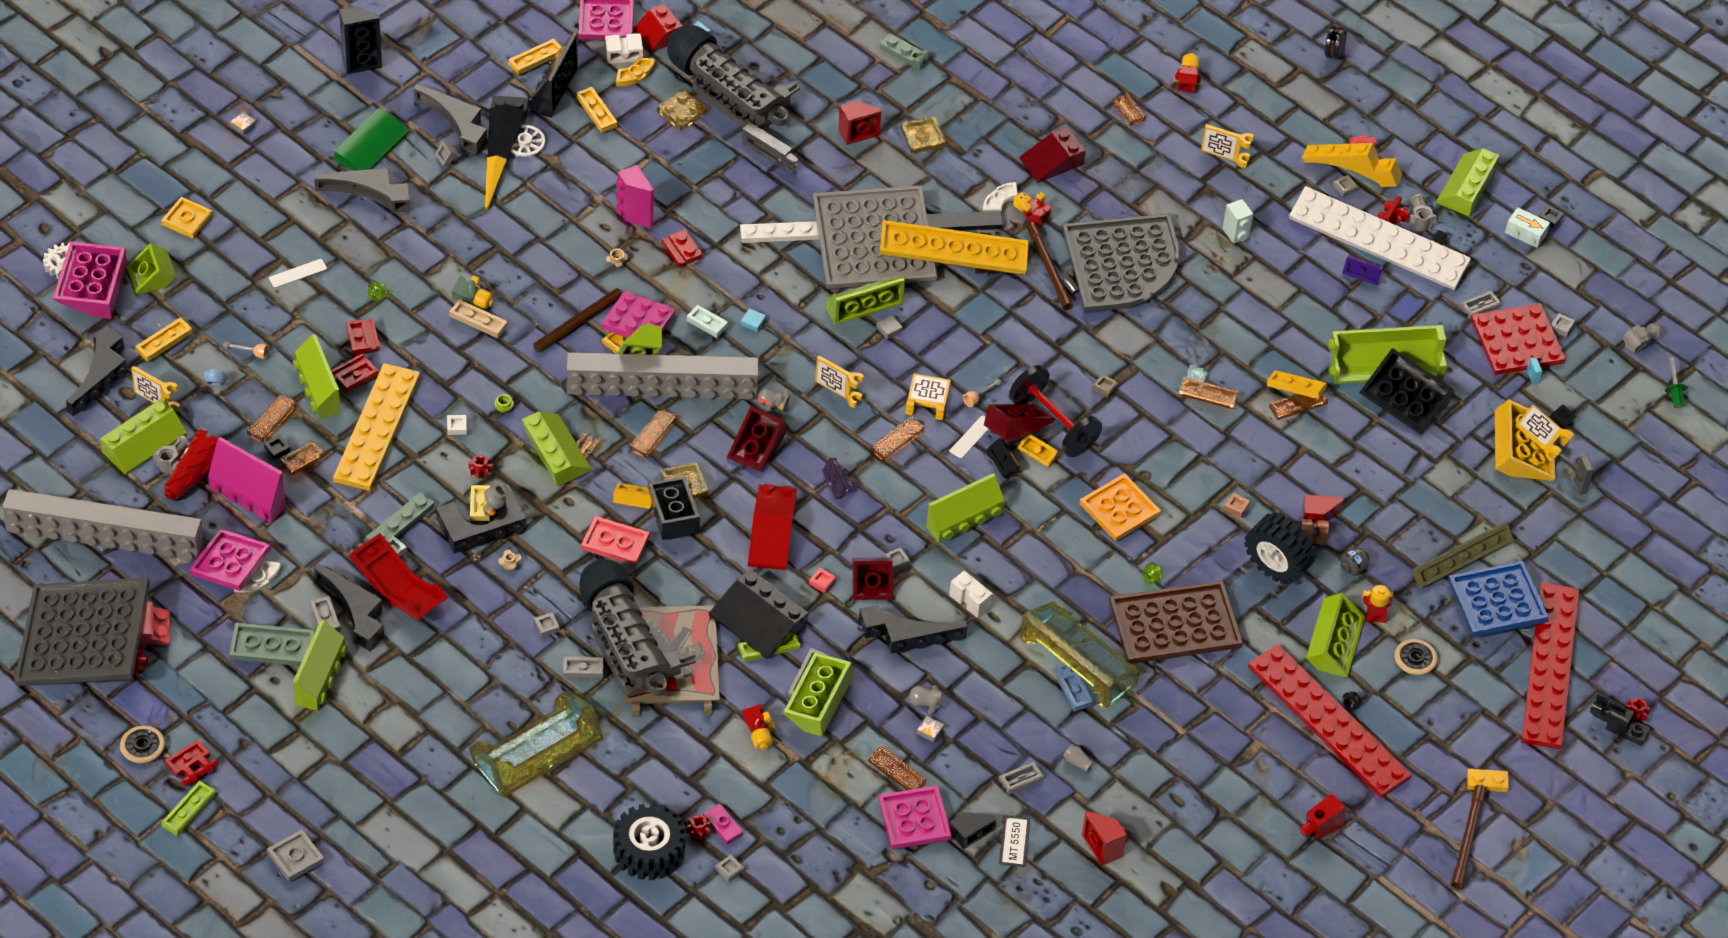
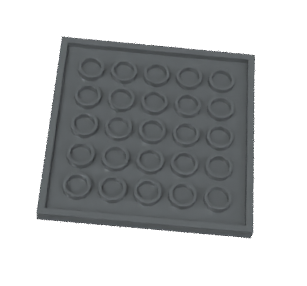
M149 578L34 584L14 679L16 686L132 679L150 587Z

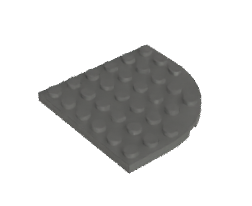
M1170 213L1062 225L1084 312L1126 308L1144 303L1161 293L1175 275L1179 259V246Z

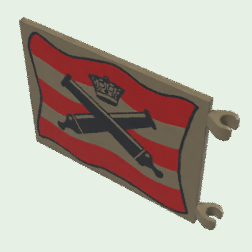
M714 606L639 607L663 654L675 651L678 657L692 652L695 654L696 663L681 667L680 675L669 677L666 692L662 696H654L649 690L633 696L623 693V704H632V717L640 716V704L704 703V715H712V702H720L716 620L709 616V612ZM661 685L660 687H657V688H655V689H661V688H663V685Z

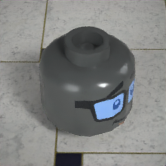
M1353 547L1341 556V569L1352 576L1358 575L1368 568L1370 557L1363 548Z

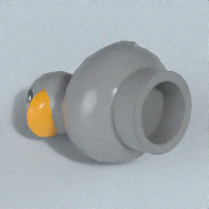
M496 484L494 487H489L485 490L484 497L487 501V504L483 507L485 515L494 516L496 509H500L505 505L508 491L504 486Z

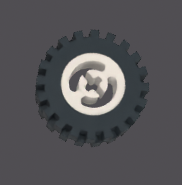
M1272 512L1271 514H1266L1247 533L1244 545L1248 548L1246 550L1247 555L1252 556L1250 558L1251 562H1256L1258 565L1256 568L1259 571L1262 569L1265 572V576H1272L1273 581L1277 582L1280 580L1281 584H1286V582L1292 584L1316 561V546L1312 545L1313 539L1307 537L1309 533L1306 529L1303 531L1300 528L1301 524L1298 522L1295 524L1291 517L1286 519L1285 514L1280 513L1277 515L1276 512Z
M650 803L649 808H645L644 804H639L638 810H635L633 806L629 808V814L623 812L621 820L617 819L613 831V854H615L616 863L620 862V868L623 871L628 869V875L631 877L635 873L638 874V879L643 880L644 876H649V880H654L655 875H659V878L662 879L665 878V872L671 875L674 872V866L679 868L681 859L683 860L685 855L684 824L682 825L681 818L679 816L675 818L673 810L666 812V806L661 805L659 809L655 808L654 803ZM639 834H640V843H638V842L636 841V839H635ZM659 835L663 838L660 844H658Z

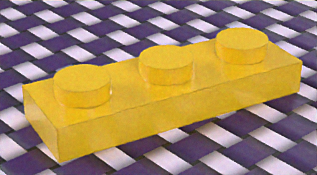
M553 38L508 59V64L517 75H520L550 61L552 57H555L561 46Z
M593 87L576 93V98L601 133L617 127L616 119Z
M180 317L135 346L136 352L149 362L192 334V327Z
M1277 370L1267 379V386L1309 396L1310 398L1319 399L1327 389L1325 382Z

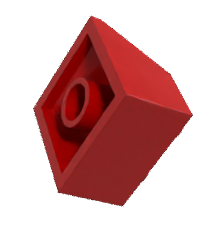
M664 3L649 9L634 27V31L636 34H641L642 42L652 53L667 47L671 34L679 27H682V25Z
M858 101L840 105L838 131L846 145L880 136L882 113L880 108Z
M1089 811L1086 812L1082 837L1101 866L1122 858L1127 837L1125 827L1120 825L1117 819Z

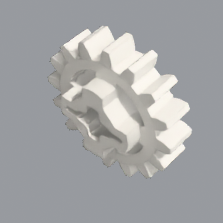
M61 243L60 247L54 245V249L48 248V253H44L43 263L45 271L50 272V276L56 274L57 279H59L69 244L64 246V243Z

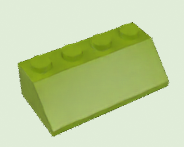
M1483 148L1463 154L1436 203L1470 216L1497 168L1499 154Z
M894 276L855 289H849L842 293L833 294L827 297L826 310L836 325L902 305L905 279Z
M313 334L295 351L293 366L295 371L300 373L298 374L300 384L305 385L304 392L306 398L311 400L310 407L312 413L316 412L318 419L341 414L338 386L316 334Z
M161 398L101 437L102 453L125 475H128L152 459L158 449L160 450L163 446L173 445L177 441L178 436H187V432L174 409Z
M538 411L522 419L527 437L557 487L592 471L559 414Z
M992 473L928 504L926 528L938 543L949 540L953 536L961 532L964 533L970 528L981 525L986 520L998 517L1003 513L1005 500L995 474Z
M1343 593L1323 599L1306 659L1319 671L1348 677L1365 616Z
M320 620L293 680L295 705L318 711L321 704H324L327 695L326 691L333 684V675L338 673L341 657H345L347 652L345 637L325 620Z
M814 652L783 711L784 715L804 732L823 737L853 678L851 662Z

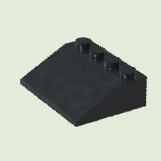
M574 31L557 51L555 57L550 59L549 68L544 70L541 82L537 83L535 93L530 96L529 104H531L532 113L549 118L553 116L578 69V32Z
M1393 348L1359 392V394L1419 435L1439 416L1455 395L1453 388Z
M749 569L732 584L711 609L709 616L743 642L748 643V646L761 653V656L765 659H768L780 646L789 642L794 634L798 635L806 628L808 612L753 570Z

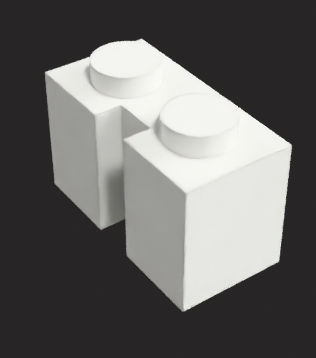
M626 34V38H620L619 35L605 36L607 64L636 62L637 57L643 58L641 34Z
M963 571L951 581L949 596L959 604L965 602L967 604L966 609L974 616L979 618L991 608L993 593L967 572Z

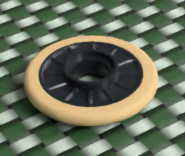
M1419 639L1403 641L1397 646L1394 654L1397 665L1403 671L1413 675L1429 673L1435 668L1438 659L1435 649L1429 643ZM1418 654L1421 659L1414 660L1411 655Z
M137 726L128 730L120 742V750L124 757L135 763H148L155 760L162 754L165 747V739L162 733L151 726ZM141 741H146L148 743V745L143 748L137 746V744Z

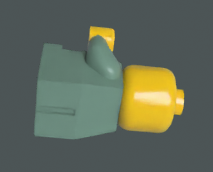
M474 275L470 282H467L465 277L460 276L452 289L453 299L457 301L460 299L484 310L489 306L491 307L494 302L491 292L480 289V286L476 285L479 283L480 278Z

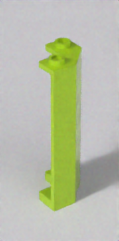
M1443 325L1333 331L1331 339L1328 340V348L1331 355L1329 375L1333 377L1334 384L1367 382L1393 348L1436 378H1444L1447 364L1443 352L1446 343Z

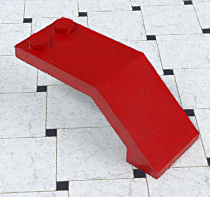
M759 484L747 566L777 570L787 569L797 488Z
M381 533L349 555L352 562L386 603L416 620H419L448 599L437 583L431 585L414 575Z

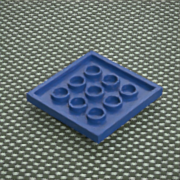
M1524 561L1449 575V583L1473 637L1548 622V615Z

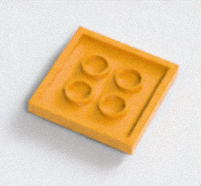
M1125 473L1081 498L1079 503L1115 542L1160 516L1161 510Z

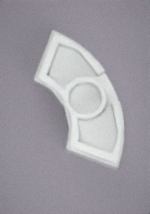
M1016 182L998 186L996 190L988 194L984 201L983 212H1002L1004 205L1014 201V196L1018 194Z
M263 560L242 590L234 589V592H252L269 585L279 575L282 563Z

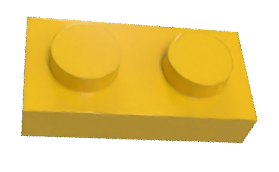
M1467 769V790H1474L1476 785H1482L1486 788V791L1507 792L1509 788L1508 771Z

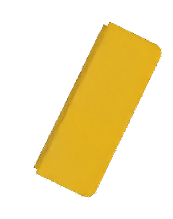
M1031 434L1024 437L1017 447L1048 468L1061 454Z
M617 483L614 489V503L647 509L651 508L652 501L647 487Z

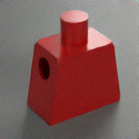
M1333 793L1306 813L1307 823L1299 827L1301 834L1306 838L1313 833L1317 839H1322L1345 826V807Z

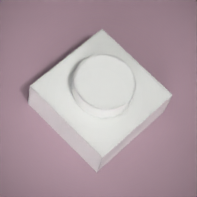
M447 415L448 435H467L466 415Z

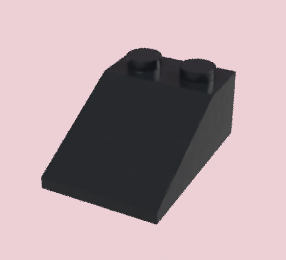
M685 476L648 483L652 506L662 540L700 533V515Z

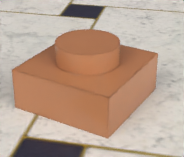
M1233 492L1226 502L1224 510L1241 518L1249 507L1250 500Z

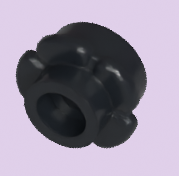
M1354 691L1346 692L1343 695V705L1347 709L1354 710L1362 703L1361 696Z

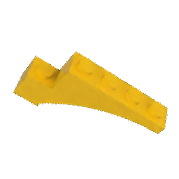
M1373 143L1307 145L1302 156L1304 163H1321L1345 168L1380 184V187H1397L1402 177L1397 159H1379Z

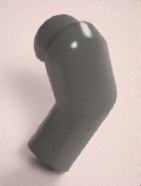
M1068 269L1062 273L1064 285L1074 294L1078 291L1079 287L1072 280L1075 277V273L1072 269Z

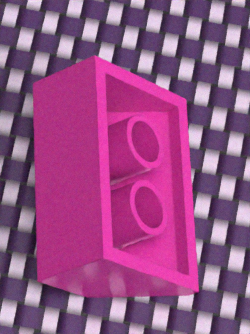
M638 165L619 171L616 180L617 213L622 215L626 222L649 228L653 227L654 189Z

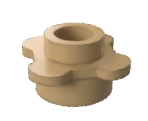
M619 248L611 250L610 256L606 257V261L614 264L616 267H621L622 263L628 260V255Z
M506 550L503 557L499 558L498 563L506 570H513L518 566V562L521 561V555Z

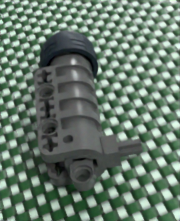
M682 26L671 34L667 46V53L671 62L686 75L695 74L696 77L693 79L692 85L693 90L742 128L751 122L761 129L771 122L777 126H783L787 123L788 112L784 107L790 104L791 95L800 89L797 86V82H791L786 87L779 84L775 88L763 85L761 79L756 75H750L748 69L742 65H737L731 56L724 55L722 50L716 46V38L699 26ZM714 92L717 93L718 96L713 97L709 93ZM738 112L743 113L744 116H743V117H739V116L736 115V113H738ZM778 115L784 116L783 119H778L777 117Z
M599 559L585 567L580 576L579 589L587 608L595 617L591 621L590 629L622 692L625 695L633 696L649 690L654 696L664 695L669 677L680 675L681 667L696 663L695 654L691 652L678 657L675 651L663 654L634 600V585L622 565L613 560ZM606 638L608 644L603 643L602 640ZM621 668L624 674L619 673L617 670ZM661 685H663V688H661V689H655V688L660 687Z

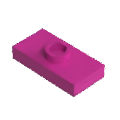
M720 803L703 813V816L706 815L707 822H711V827L726 845L743 836L744 831Z

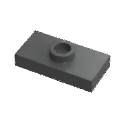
M1587 455L1580 456L1577 470L1575 471L1574 481L1580 494L1588 492L1594 471Z

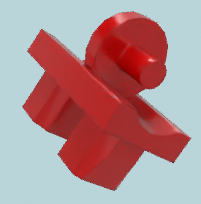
M1396 196L1394 201L1386 200L1384 210L1387 213L1379 212L1377 217L1396 225L1397 223L1408 221L1410 214L1408 208L1403 207L1401 204L1402 197Z

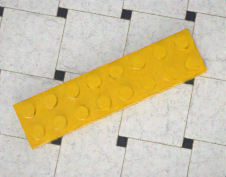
M883 220L879 254L1025 275L1029 241Z
M383 364L333 476V482L367 491L371 490L420 378V372Z

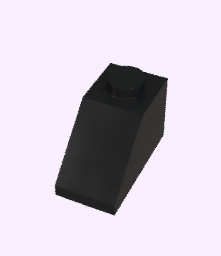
M965 812L960 816L956 815L949 823L952 838L964 850L993 832L996 828L997 818L992 815Z

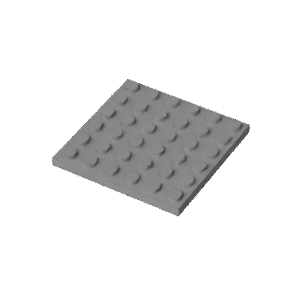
M922 185L813 193L812 198L826 289L865 286L866 284L875 283L894 276L903 277L905 283L937 280L935 262L879 254L883 220L928 226Z

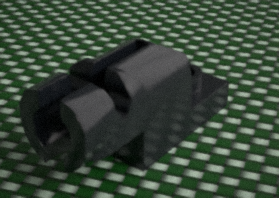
M1597 695L1590 713L1594 717L1607 722L1605 730L1642 746L1650 731V727L1633 720L1634 711L1619 705L1613 700L1609 702L1608 698Z

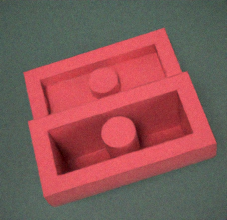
M153 602L146 603L138 647L146 648L148 643L168 646L170 643V610L153 607Z

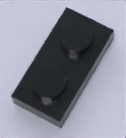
M998 438L986 449L1004 478L1008 479L1021 468L1003 439Z

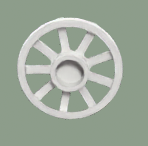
M522 125L521 128H525L524 133H518V139L515 140L517 143L513 145L511 153L515 154L516 157L529 156L530 158L543 151L545 136L536 127ZM528 128L536 130L532 135L527 133ZM538 134H540L542 137L541 139L533 140V138ZM533 143H542V144H541V146L539 147V146L534 145ZM520 146V148L518 149V151H515V150L513 149V148H516V147ZM529 147H532L536 150L531 152ZM523 148H526L527 153H522Z

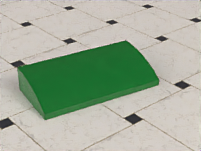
M378 108L334 150V159L352 171L372 169L408 134V130L393 116Z

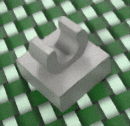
M445 140L441 142L435 153L443 166H449L452 161H457L460 156L455 151V147H452L450 142Z

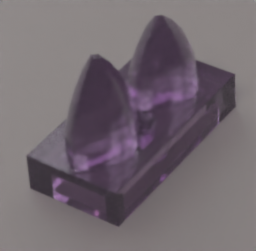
M829 458L822 472L835 499H843L846 493L856 490L859 485L846 479L845 476L849 473V470L839 465L836 458Z

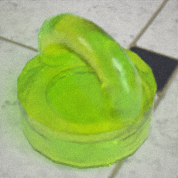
M372 280L368 285L367 293L373 301L379 300L387 292V289L375 280Z
M1150 562L1145 566L1143 579L1146 583L1157 582L1163 577L1162 571L1155 563Z

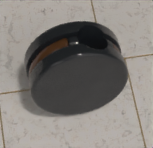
M1330 26L1325 43V56L1327 58L1332 57L1338 60L1342 58L1347 39V29L1345 27Z

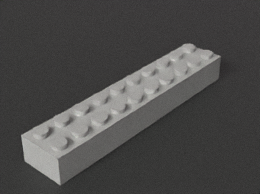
M568 353L567 394L757 399L758 358Z
M12 489L8 490L2 507L6 531L194 561L200 556L204 543L201 519Z

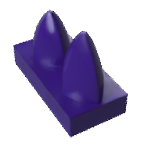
M1348 255L1342 274L1377 285L1383 266Z

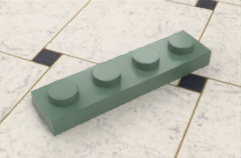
M421 492L418 493L365 537L366 542L379 533L386 540L393 535L398 538L432 510L434 502Z

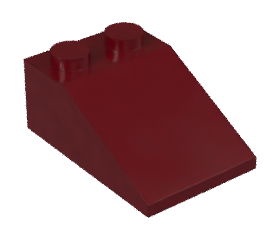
M1064 127L1050 133L1022 154L1019 160L1035 181L1039 183L1084 165L1086 150L1070 129Z
M988 404L984 426L990 429L991 433L997 434L1004 441L1010 442L1012 439H1022L1053 423L1055 418L1034 404Z
M750 406L726 458L761 472L780 446L789 425L781 418Z

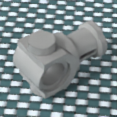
M1415 194L1410 198L1413 209L1409 217V225H1412L1413 230L1423 232L1431 229V226L1436 224V215L1432 213L1430 207L1426 206V196Z
M1654 323L1649 324L1646 328L1637 325L1627 331L1622 339L1625 342V347L1634 353L1643 349L1650 343L1651 339H1658L1661 336V330Z
M178 436L177 441L173 445L163 446L154 453L153 460L156 461L157 466L162 472L172 474L182 454L191 443L185 436Z

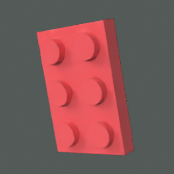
M595 516L581 544V550L636 566L648 542L650 532Z

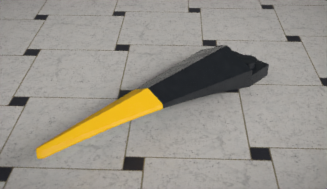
M493 96L489 112L485 194L486 211L489 209L508 156L527 117L529 98Z

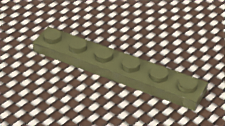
M1503 522L1412 569L1417 586L1422 588L1514 541L1508 523Z

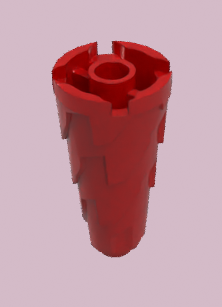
M201 429L195 433L191 443L164 485V495L169 500L181 499L191 487L196 485L205 475L209 474L218 440L216 436L212 434L209 438L205 436L208 431Z

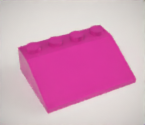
M70 241L53 300L92 317L111 319L128 263L126 248Z
M219 437L208 475L209 487L213 492L220 493L229 501L241 505L245 510H250L257 514L259 518L272 523L286 508L283 472Z

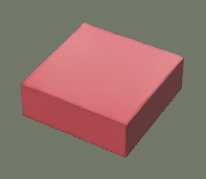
M819 568L809 580V585L826 593L836 581V576Z

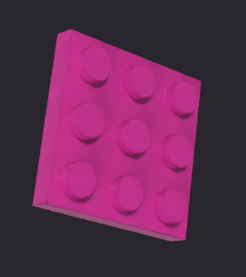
M580 0L578 39L605 40V36L619 35L620 38H626V34H632L634 0Z
M624 291L603 320L601 329L627 338L642 325L646 324L661 326L663 332L674 317L676 308Z
M219 529L189 569L190 574L241 591L270 552V544Z
M938 785L878 795V802L891 850L951 840L952 835Z

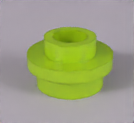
M501 394L496 398L494 405L498 411L508 412L513 408L514 402L509 395Z

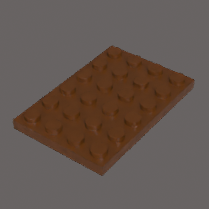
M1223 581L1111 596L1109 598L1110 607L1128 664L1241 648L1243 645Z

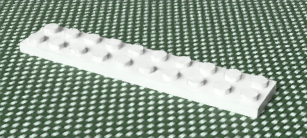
M1306 186L1289 215V219L1454 291L1471 260L1466 255Z

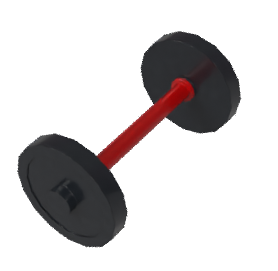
M1042 365L1028 368L1012 384L1009 391L1010 400L1014 404H1028L1037 398L1069 429L1062 442L1061 449L1072 458L1083 454L1099 438L1102 432V423L1096 417L1089 416L1074 424L1042 393L1049 381L1050 374L1048 370Z

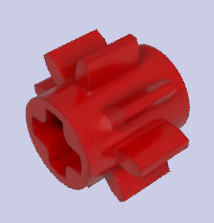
M483 455L473 456V462H468L470 475H474L478 479L488 477V472H492L490 458H486Z
M142 650L137 651L133 673L136 675L140 674L141 671H145L148 664V657L143 656L144 651Z
M1639 697L1634 700L1629 699L1628 704L1625 706V708L1634 711L1633 720L1637 722L1645 721L1650 712V708L1646 707L1647 701Z
M695 814L692 819L688 818L686 832H691L692 839L702 840L705 835H710L711 822H707L706 815Z

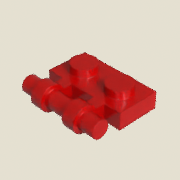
M198 739L165 760V765L177 778L185 774L186 777L181 780L184 787L190 783H196L198 778L204 774H210L219 764L216 759L210 762L206 760L210 757V752ZM199 764L201 767L193 772L191 769Z

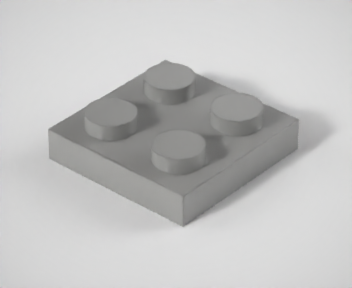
M303 830L267 848V854L289 882L324 863V857Z

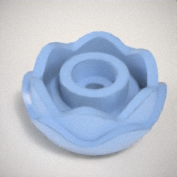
M206 369L205 373H203L204 380L210 385L220 386L227 380L224 371L218 372L215 369L208 371Z

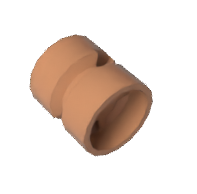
M1311 519L1300 520L1302 525L1300 528L1303 531L1306 529L1309 533L1307 537L1312 538L1315 545H1327L1328 521L1317 520L1313 523ZM1314 529H1317V536H1313Z

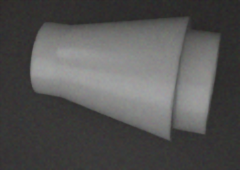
M1071 744L1063 754L1066 762L1083 769L1085 772L1094 763L1078 745Z

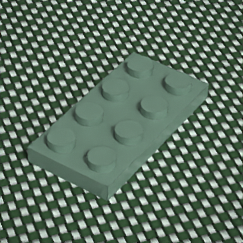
M235 623L229 659L300 666L315 634V630Z

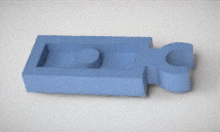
M1068 661L1065 662L1066 669H1061L1057 664L1055 671L1059 676L1058 682L1074 712L1092 706L1093 700L1077 671L1071 672V664Z

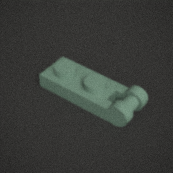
M891 33L880 42V49L917 69L930 58L928 51L920 50Z

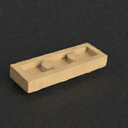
M460 299L449 311L450 317L496 338L507 327L506 320Z

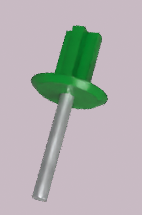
M1670 357L1673 385L1668 386L1665 392L1671 393L1673 407L1681 408L1685 406L1682 391L1688 389V386L1677 383L1674 358Z

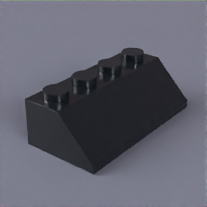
M358 6L339 9L342 60L347 74L382 68L379 15Z

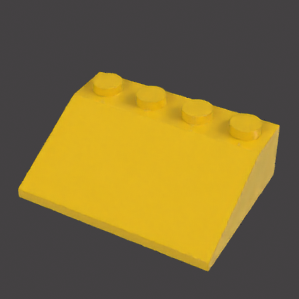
M1508 399L1495 410V470L1511 477L1554 481L1555 459L1552 462L1549 461L1544 450L1515 426L1529 408Z

